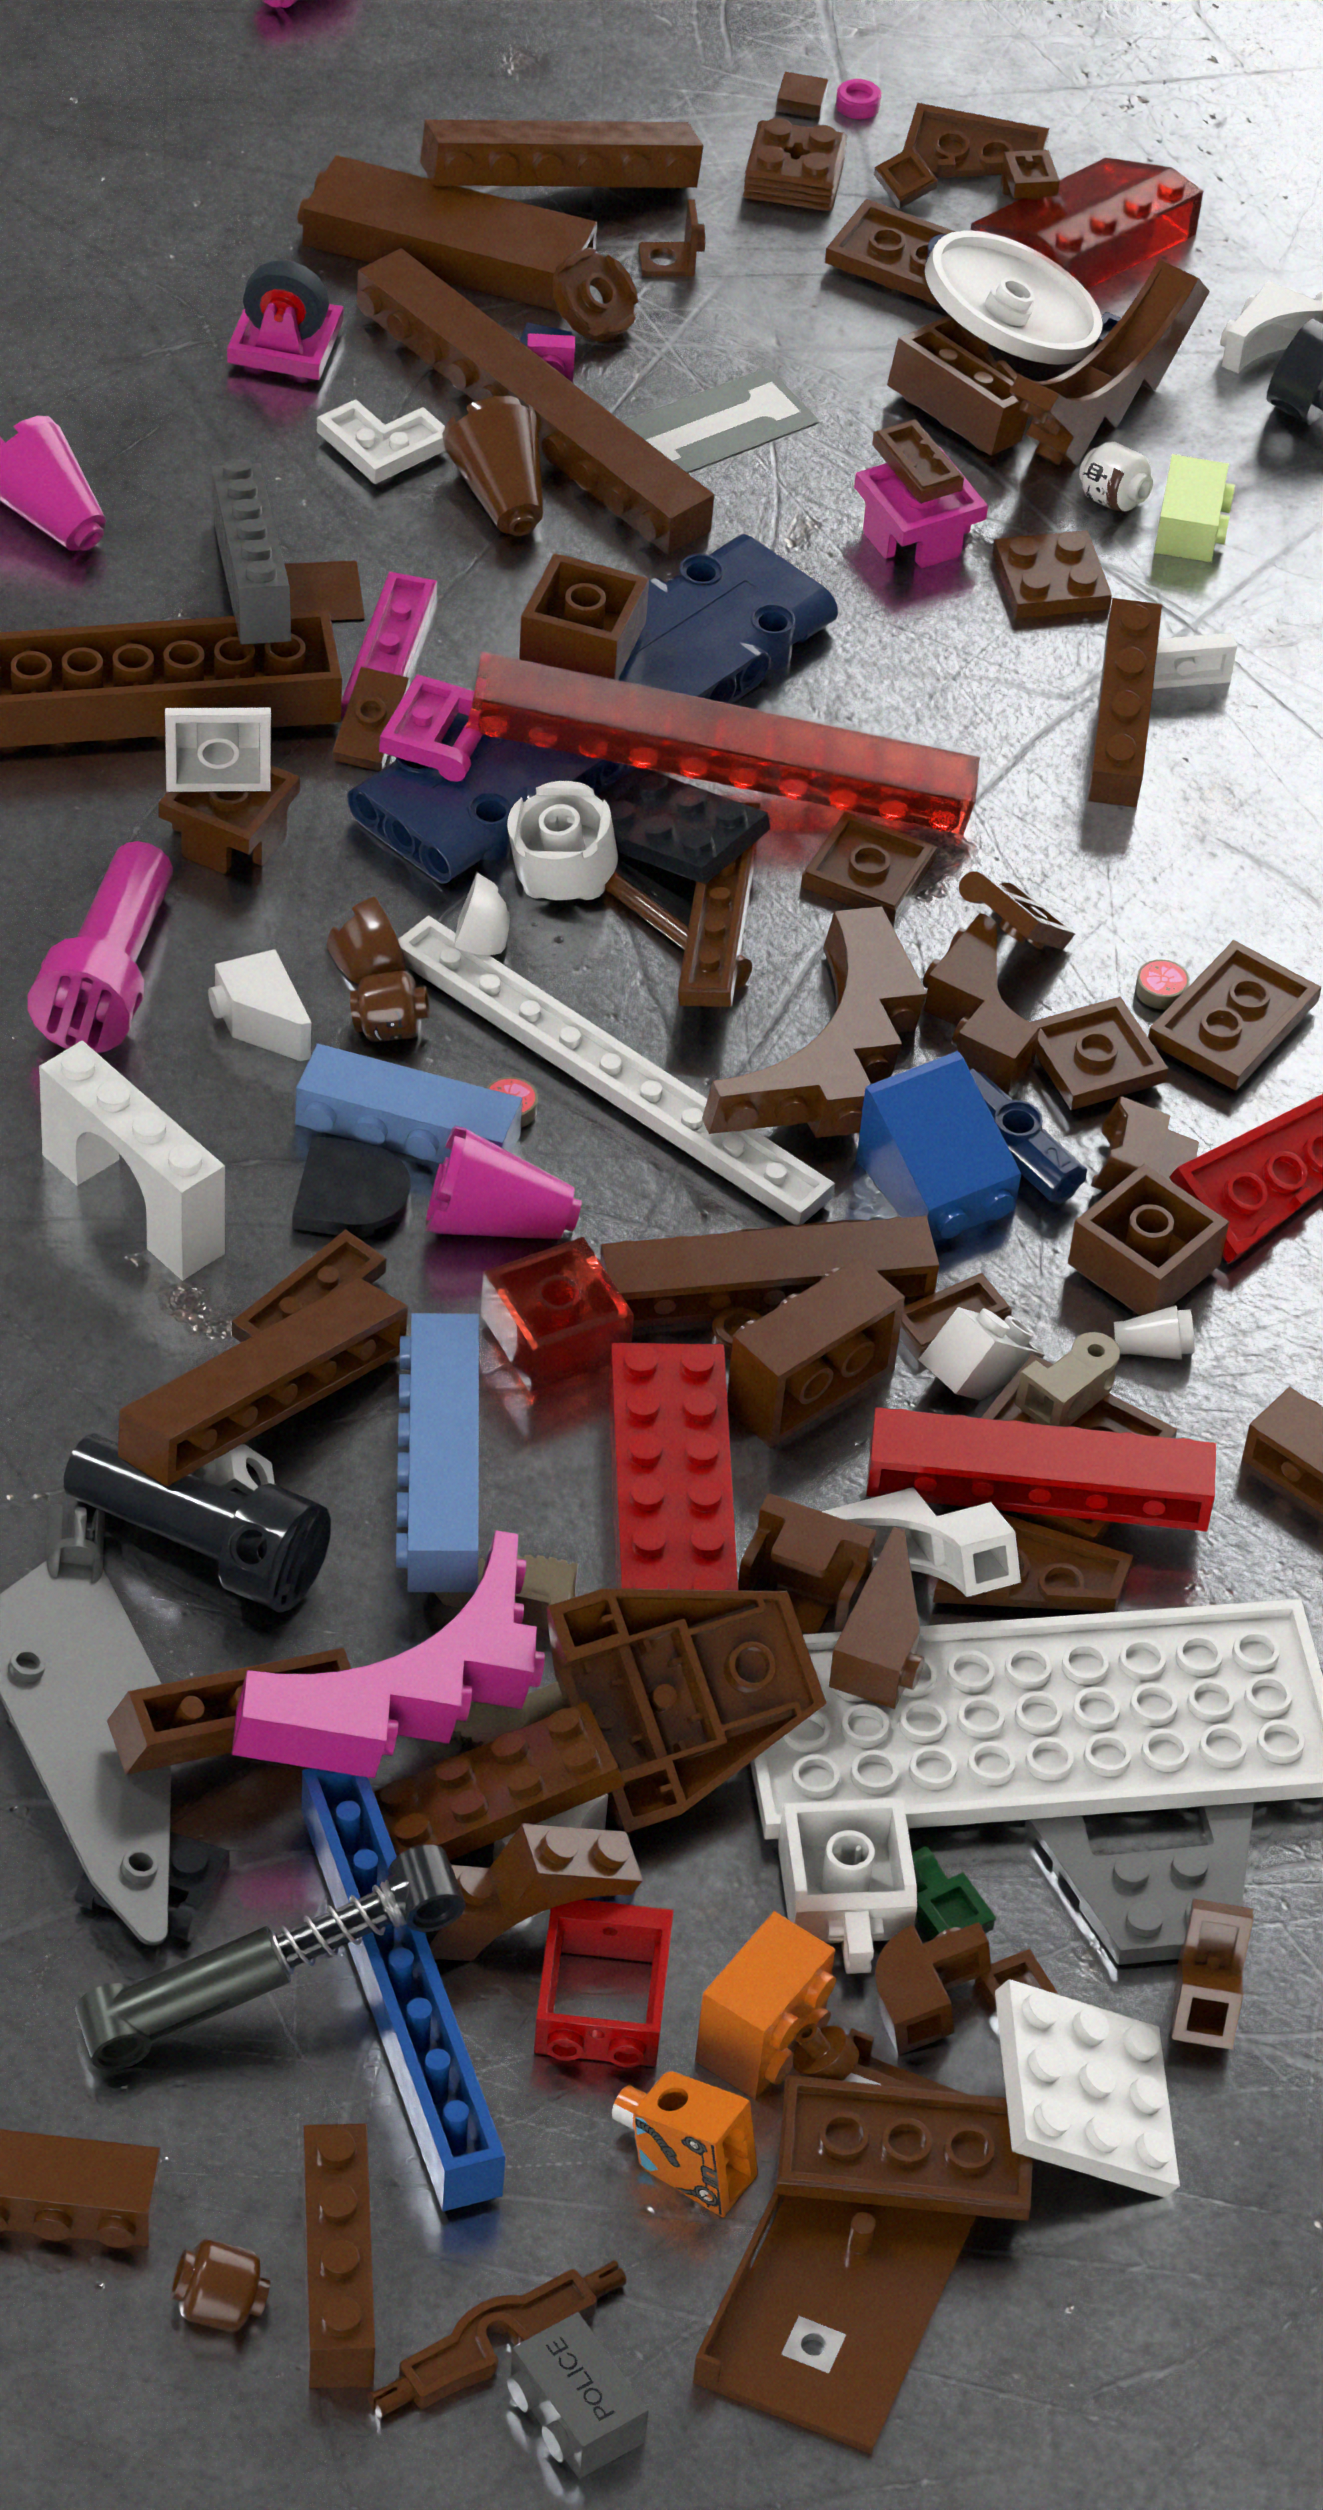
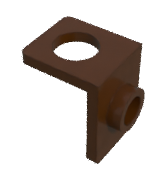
M695 199L687 200L684 242L639 243L638 252L642 276H695L697 252L705 251L704 224H698ZM658 253H666L673 256L676 261L670 265H658L652 262L650 257Z

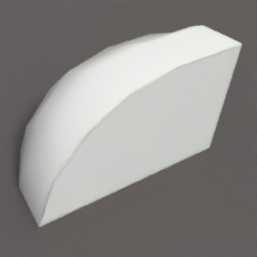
M477 873L458 918L454 948L479 955L501 954L506 947L510 913L507 911L506 903L499 895L498 887L495 883Z

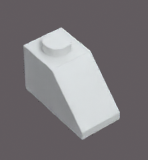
M275 949L215 964V986L210 987L208 990L210 1006L217 1019L223 1017L233 1038L298 1061L311 1058V1021Z

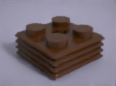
M782 118L759 121L745 171L743 196L751 200L831 211L834 206L845 161L847 135L843 132H837L834 128L827 125H817L813 128L792 125L789 121Z

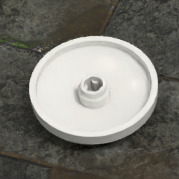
M959 231L947 234L939 239L927 259L925 265L926 281L932 294L943 309L968 331L1005 352L1040 363L1070 364L1084 359L1091 352L1101 335L1102 317L1095 301L1087 290L1060 265L1026 245L995 234L978 231Z

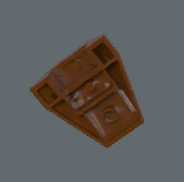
M602 1588L546 1607L554 1674L565 1706L570 1708L587 1701L626 1786L607 1793V1809L622 1832L629 1833L680 1816L827 1704L788 1591Z

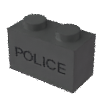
M579 2312L512 2347L510 2376L507 2378V2384L514 2401L522 2411L528 2412L531 2410L542 2425V2435L550 2453L559 2462L566 2460L579 2479L645 2443L649 2410Z

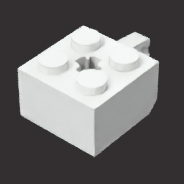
M903 1798L783 1803L778 1850L788 1920L825 1943H841L846 1974L870 1973L872 1968L870 1961L873 1960L874 1953L872 1941L890 1940L901 1930L914 1925L917 1885Z

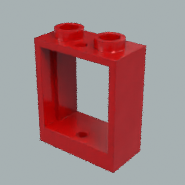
M583 1899L550 1909L536 2018L534 2053L550 2055L556 2059L566 2061L578 2058L607 2061L621 2067L657 2066L674 1910ZM562 1952L652 1962L646 2023L554 2013Z

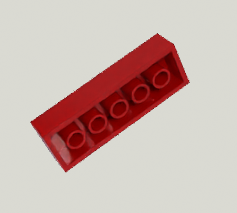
M612 1343L608 1399L616 1588L738 1591L724 1344Z

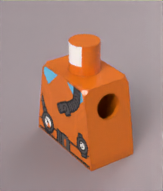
M674 2071L664 2073L648 2094L630 2085L623 2088L618 2094L612 2108V2118L634 2129L639 2164L644 2170L724 2218L758 2175L750 2100Z

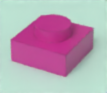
M528 334L527 347L573 383L575 336Z

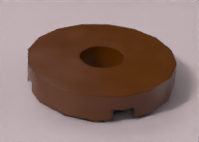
M585 248L574 251L556 267L552 280L553 298L560 315L574 331L587 339L604 342L617 338L635 322L637 313L634 315V305L638 303L637 290L630 274L617 259L609 254L604 257L601 254L595 253L598 251L597 249ZM590 286L599 291L602 303L594 299L590 292Z

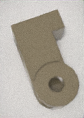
M1084 1333L1075 1339L1071 1352H1068L1049 1368L1035 1360L1021 1371L1015 1405L1041 1425L1070 1426L1113 1389L1115 1366L1118 1364L1120 1357L1118 1344L1111 1337L1102 1333Z

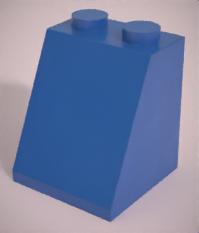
M958 1051L865 1087L856 1160L900 1217L927 1216L932 1239L935 1242L943 1238H953L965 1229L988 1220L1000 1219L1010 1211L1015 1210L1021 1172L963 1056Z

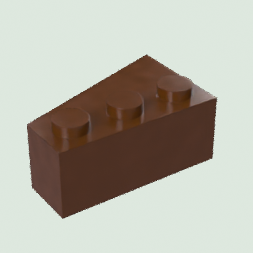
M950 315L899 337L887 386L902 395L909 403L917 405L935 417L943 426L954 430L972 442L977 449L991 456L1022 441L1028 416L1018 410L1021 403L1009 392L1018 375L1005 360L998 361L997 363L988 352L989 343L977 336L974 337L970 331Z

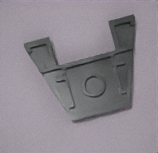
M1254 1802L1199 1806L1198 1809L1208 1845L1096 1856L1091 1851L1082 1815L1026 1820L1027 1833L1034 1843L1039 1841L1053 1861L1052 1870L1057 1878H1064L1080 1900V1911L1118 1965L1179 1959L1181 1946L1184 1945L1193 1898L1243 1906Z

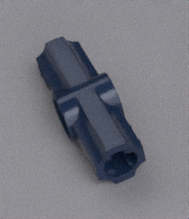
M972 1068L970 1072L1021 1174L1050 1201L1055 1200L1058 1204H1061L1073 1197L1076 1190L1086 1180L1087 1168L1042 1128V1114L1036 1106L1022 1100H1012L983 1072H976Z

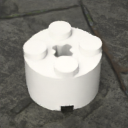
M556 781L541 785L536 788L537 794L524 803L521 797L513 805L509 813L507 826L516 873L525 893L532 898L572 900L577 898L590 900L599 897L605 890V883L613 875L618 861L611 812L605 799L602 801L595 796L594 789L573 781Z

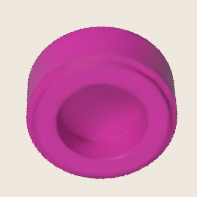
M850 79L838 86L836 108L842 115L852 119H868L879 112L881 90L874 83L865 79Z

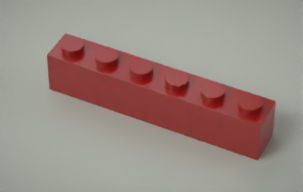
M875 1407L866 1496L878 1497L914 1487L927 1503L974 1507L991 1502L997 1510L1207 1532L1215 1499L1216 1443L1195 1441L1188 1438L1175 1439L1138 1435L1131 1432L1117 1433L1081 1429L1073 1426L1059 1427L1030 1424L1015 1420L1001 1421L973 1418L964 1415H944L915 1412L907 1409Z

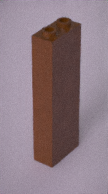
M335 155L326 171L321 170L315 181L314 191L310 198H303L297 216L298 224L303 226L302 245L369 263L402 248L445 283L557 312L559 310L553 298L552 288L556 267L574 251L585 248L596 249V221L460 186H433L429 178L340 155Z

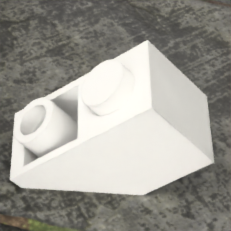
M958 1307L918 1360L955 1394L983 1400L1008 1384L1031 1354L1043 1358L1045 1355L1030 1342L1034 1337L1031 1330L1017 1319L1007 1316L1005 1320H1002L984 1308L980 1313Z

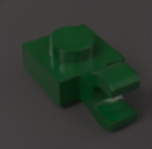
M925 1846L912 1852L917 1885L916 1918L932 1940L944 1930L954 1927L964 1928L977 1922L980 1923L985 1934L993 1930L996 1916L964 1872L948 1879L930 1849Z

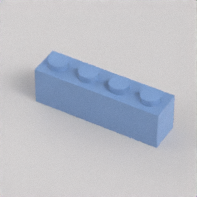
M318 1043L296 1087L295 1125L375 1145L422 1160L443 1164L445 1157H450L451 1150L445 1148V1145L455 1125L474 1132L510 1153L513 1152L520 1136L521 1097Z

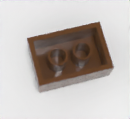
M858 1257L841 1269L834 1268L822 1277L820 1282L804 1292L788 1296L780 1303L778 1308L757 1321L750 1320L746 1322L733 1335L727 1389L728 1410L766 1446L772 1448L893 1371L896 1363L905 1297L867 1262Z

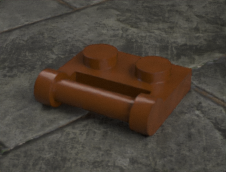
M976 871L966 873L959 882V892L963 899L974 904L985 903L1003 918L998 924L999 927L1020 943H1024L1027 940L1039 949H1042L1046 944L1064 950L1076 934L1015 884L1006 882L997 884L989 876Z

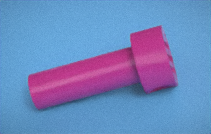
M136 841L126 843L117 849L76 938L64 939L49 949L42 961L41 970L28 992V1012L35 1027L48 1040L65 1049L83 1040L96 1053L107 1052L121 1044L131 1028V1020L144 998V979L136 964V960L173 878V866L169 857L154 845Z

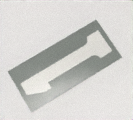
M769 367L623 421L624 424L687 473L820 422Z

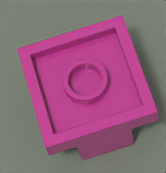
M887 463L856 472L854 488L865 501L863 532L884 559L895 556L897 542L901 547L917 542L915 562L920 568L957 558L962 553L964 534L970 533L972 524L986 520L988 505L965 477L962 491L920 504Z

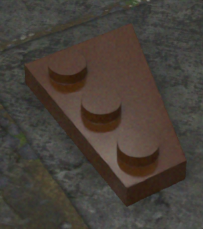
M917 102L903 151L913 146L936 178L1002 175L1004 152L1046 150L1049 128Z
M1000 1513L1016 1533L1021 1582L966 1597L958 1588L939 1578L933 1597V1602L1115 1612L1131 1571L1134 1555Z

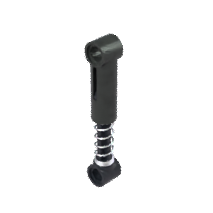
M420 1845L408 1849L391 1862L388 1869V1880L386 1879L385 1883L381 1882L380 1886L374 1885L373 1893L359 1899L351 1895L350 1903L337 1909H333L332 1906L328 1905L326 1908L327 1913L312 1920L305 1915L303 1924L289 1930L285 1926H281V1933L278 1935L270 1930L268 1926H265L131 1986L121 1983L105 1984L85 1993L78 2000L75 2010L93 2065L98 2069L106 2071L130 2067L141 2061L149 2053L152 2043L291 1982L290 1974L293 1975L295 1966L304 1962L313 1966L316 1957L327 1952L336 1956L340 1946L349 1942L360 1945L362 1937L372 1932L383 1935L385 1926L390 1924L392 1927L399 1928L400 1925L403 1926L407 1923L408 1927L418 1932H431L452 1924L463 1914L466 1905L446 1851L436 1845Z

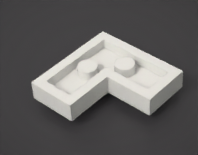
M356 399L317 417V432L374 484L446 451L442 437L445 426L424 407L386 425Z

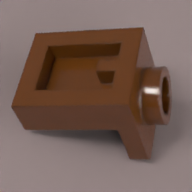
M1049 150L1004 152L1000 185L1004 195H1012L1013 199L1024 198L1028 200L1058 196L1060 180Z

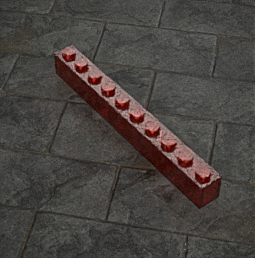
M481 652L466 729H475L480 734L961 835L965 833L976 803L980 757Z

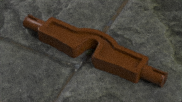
M611 2260L605 2266L583 2278L577 2270L570 2269L522 2296L504 2295L479 2303L460 2318L452 2334L402 2360L399 2364V2378L373 2392H369L367 2398L372 2410H375L378 2418H383L384 2415L412 2400L420 2409H424L454 2392L491 2378L498 2369L499 2360L488 2339L491 2334H503L516 2346L579 2312L584 2321L589 2319L596 2312L598 2298L620 2286L626 2285L627 2279L622 2267L619 2268V2263Z

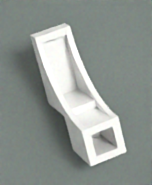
M1268 281L1257 296H1249L1236 321L1231 319L1225 326L1220 340V345L1225 347L1222 367L1239 373L1245 366L1257 358L1275 351L1287 349L1297 332L1309 320L1315 319L1323 324V290L1313 299Z
M914 1487L821 1511L877 1531L872 1568H874L893 1527L905 1530L911 1571L940 1578L958 1588L966 1597L1021 1582L1016 1533L991 1502L936 1516Z

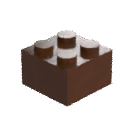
M554 553L521 615L519 661L615 686L646 624L649 578Z
M1144 1163L1075 1220L1067 1264L1142 1316L1171 1307L1220 1265L1229 1221Z

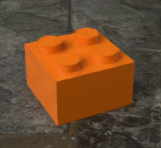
M774 1911L703 1992L695 2062L754 2100L758 2098L770 2082L775 2085L780 2084L793 2066V2055L799 2045L796 2040L799 2030L808 2024H815L818 2028H822L829 2023L831 2012L827 2010V2002L836 1983V1977L832 1976L835 1948Z

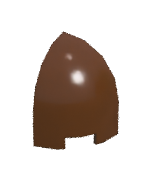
M376 896L353 906L351 909L355 916L348 920L340 931L334 926L331 929L326 947L338 968L349 980L359 984L360 980L367 975L406 971L396 933Z

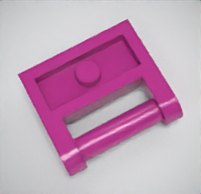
M417 674L380 735L379 752L438 769L439 773L449 781H461L465 778L471 767L470 757L487 728L494 726L501 715V705L495 698L489 695ZM461 713L469 716L453 747L441 744L456 715Z

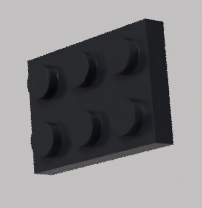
M650 771L609 804L617 852L703 884L708 883L771 829L768 813L653 771Z

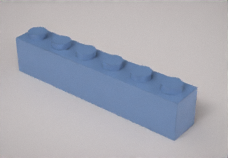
M412 1313L411 1336H400V1370H411V1374H399V1408H410V1413H399L398 1447H409V1452H398V1487H409V1492H397V1527H408V1533H396V1568H408V1592H476L478 1588L479 1314Z

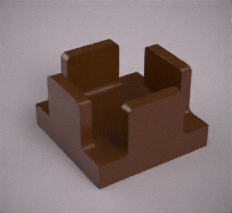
M271 765L270 791L167 792L158 803L159 818L172 823V830L181 833V854L186 859L224 874L232 865V848L246 854H250L253 851V863L264 866L286 839L287 810L300 792V776Z
M768 1493L760 1508L756 1532L741 1559L738 1591H752L756 1583L773 1588L775 1591H788L803 1635L820 1633L832 1611H836L834 1629L842 1632L871 1574L877 1531Z

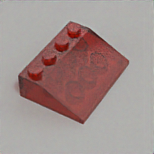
M1105 157L1060 179L1058 196L1041 197L1036 200L1019 199L971 223V231L1002 236L1038 251L1060 265L1066 272H1069L1087 290L1197 234L1204 191L1173 167Z

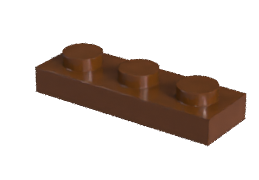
M344 1230L232 1321V1336L238 1341L243 1342L357 1278L373 1284L386 1273L387 1258L349 1231Z

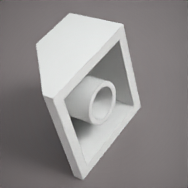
M165 708L166 792L270 791L271 708Z

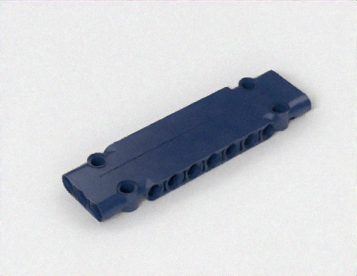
M747 534L738 535L709 555L693 554L685 557L680 563L679 575L667 583L660 578L649 580L646 624L615 686L523 663L479 692L495 698L501 705L502 712L495 725L486 729L470 757L471 767L464 779L457 782L449 781L439 773L438 769L395 757L394 762L348 792L347 802L349 809L363 827L434 880L440 883H447L481 859H500L511 851L507 826L508 816L513 805L521 797L524 803L537 794V787L556 781H573L585 784L594 789V795L596 796L753 690L761 683L768 670L785 667L791 661L794 643L804 642L837 619L838 606L835 598L819 582ZM458 713L442 739L441 744L453 747L469 716Z

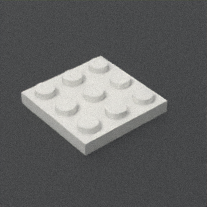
M1008 1979L995 1991L1012 2152L1157 2196L1167 2197L1180 2184L1159 2027Z

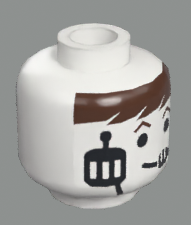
M1116 442L1104 443L1098 448H1093L1085 456L1080 467V480L1085 495L1089 499L1117 512H1126L1133 509L1139 503L1144 502L1152 491L1153 479L1148 458Z

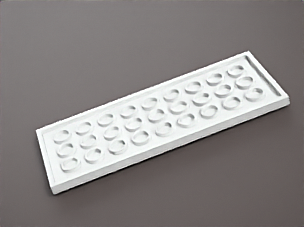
M1301 1599L919 1626L917 1655L925 1658L923 1670L914 1690L905 1688L895 1709L829 1687L833 1649L842 1632L804 1634L803 1637L827 1704L750 1762L765 1840L779 1839L783 1803L903 1798L907 1827L910 1829L1323 1797V1675Z

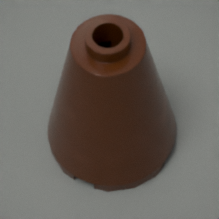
M493 396L475 401L466 406L468 412L466 416L457 422L453 416L446 423L442 432L445 450L497 528L503 533L515 536L528 534L535 529L544 515L538 422L534 409L529 403L528 408L521 405L519 398L513 396Z

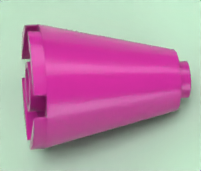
M35 416L17 423L13 426L18 432L6 443L0 437V501L68 550L76 551L81 549L85 551L91 549L99 543L104 535L103 529L106 525V518L62 429L49 416Z
M456 1125L452 1128L445 1148L451 1150L450 1157H445L443 1164H439L428 1205L426 1220L429 1222L425 1227V1231L434 1234L560 1240L564 1230L574 1231L579 1218L582 1200L573 1198V1186L466 1128Z

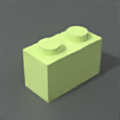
M1172 454L1154 553L1212 562L1215 543L1225 544L1230 517L1229 515L1220 514V512L1230 513L1235 484L1226 483L1229 463Z

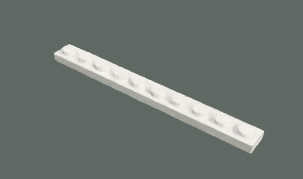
M429 915L398 939L405 966L793 1224H803L833 1198L834 1182L754 1129L709 1134L702 1121L707 1102L705 1097L493 957L455 949L456 933Z

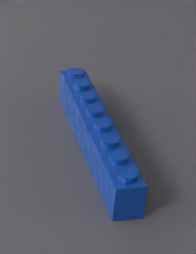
M314 1768L302 1770L301 1812L335 1909L350 1903L351 1895L359 1899L373 1893L374 1885L380 1886L381 1882L385 1883V1880H388L389 1866L397 1856L368 1777ZM407 1923L403 1926L400 1925L399 1928L392 1927L390 1924L385 1926L383 1935L372 1932L362 1937L360 1945L349 1942L348 1946L442 2212L502 2197L506 2155L425 1933L412 1930L408 1927Z

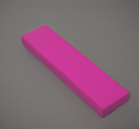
M395 572L388 573L342 697L341 716H345L360 667L407 677L437 594L436 580Z

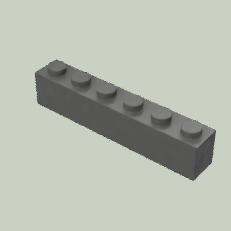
M234 459L225 462L223 465L211 466L213 521L240 644L291 641L290 585L261 464H252L247 460Z

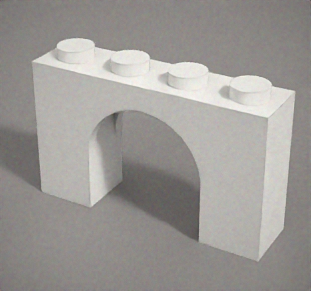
M83 1040L40 1065L42 1155L78 1186L117 1162L120 1153L135 1175L144 1196L147 1217V1249L182 1281L224 1255L225 1165Z

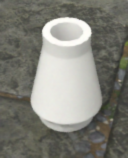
M1174 1305L1126 1321L1114 1322L1115 1342L1119 1346L1120 1355L1134 1354L1182 1360L1181 1354L1195 1353L1191 1309L1177 1310V1306Z

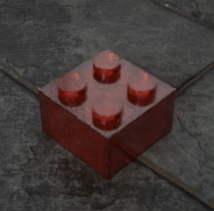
M584 1237L483 1271L481 1316L530 1393L609 1365L611 1344L631 1343L634 1313Z

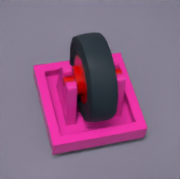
M273 260L260 265L247 281L243 295L244 310L227 347V362L254 369H264L296 377L319 380L342 326L344 307L329 304L327 288L318 275L307 267L292 261Z

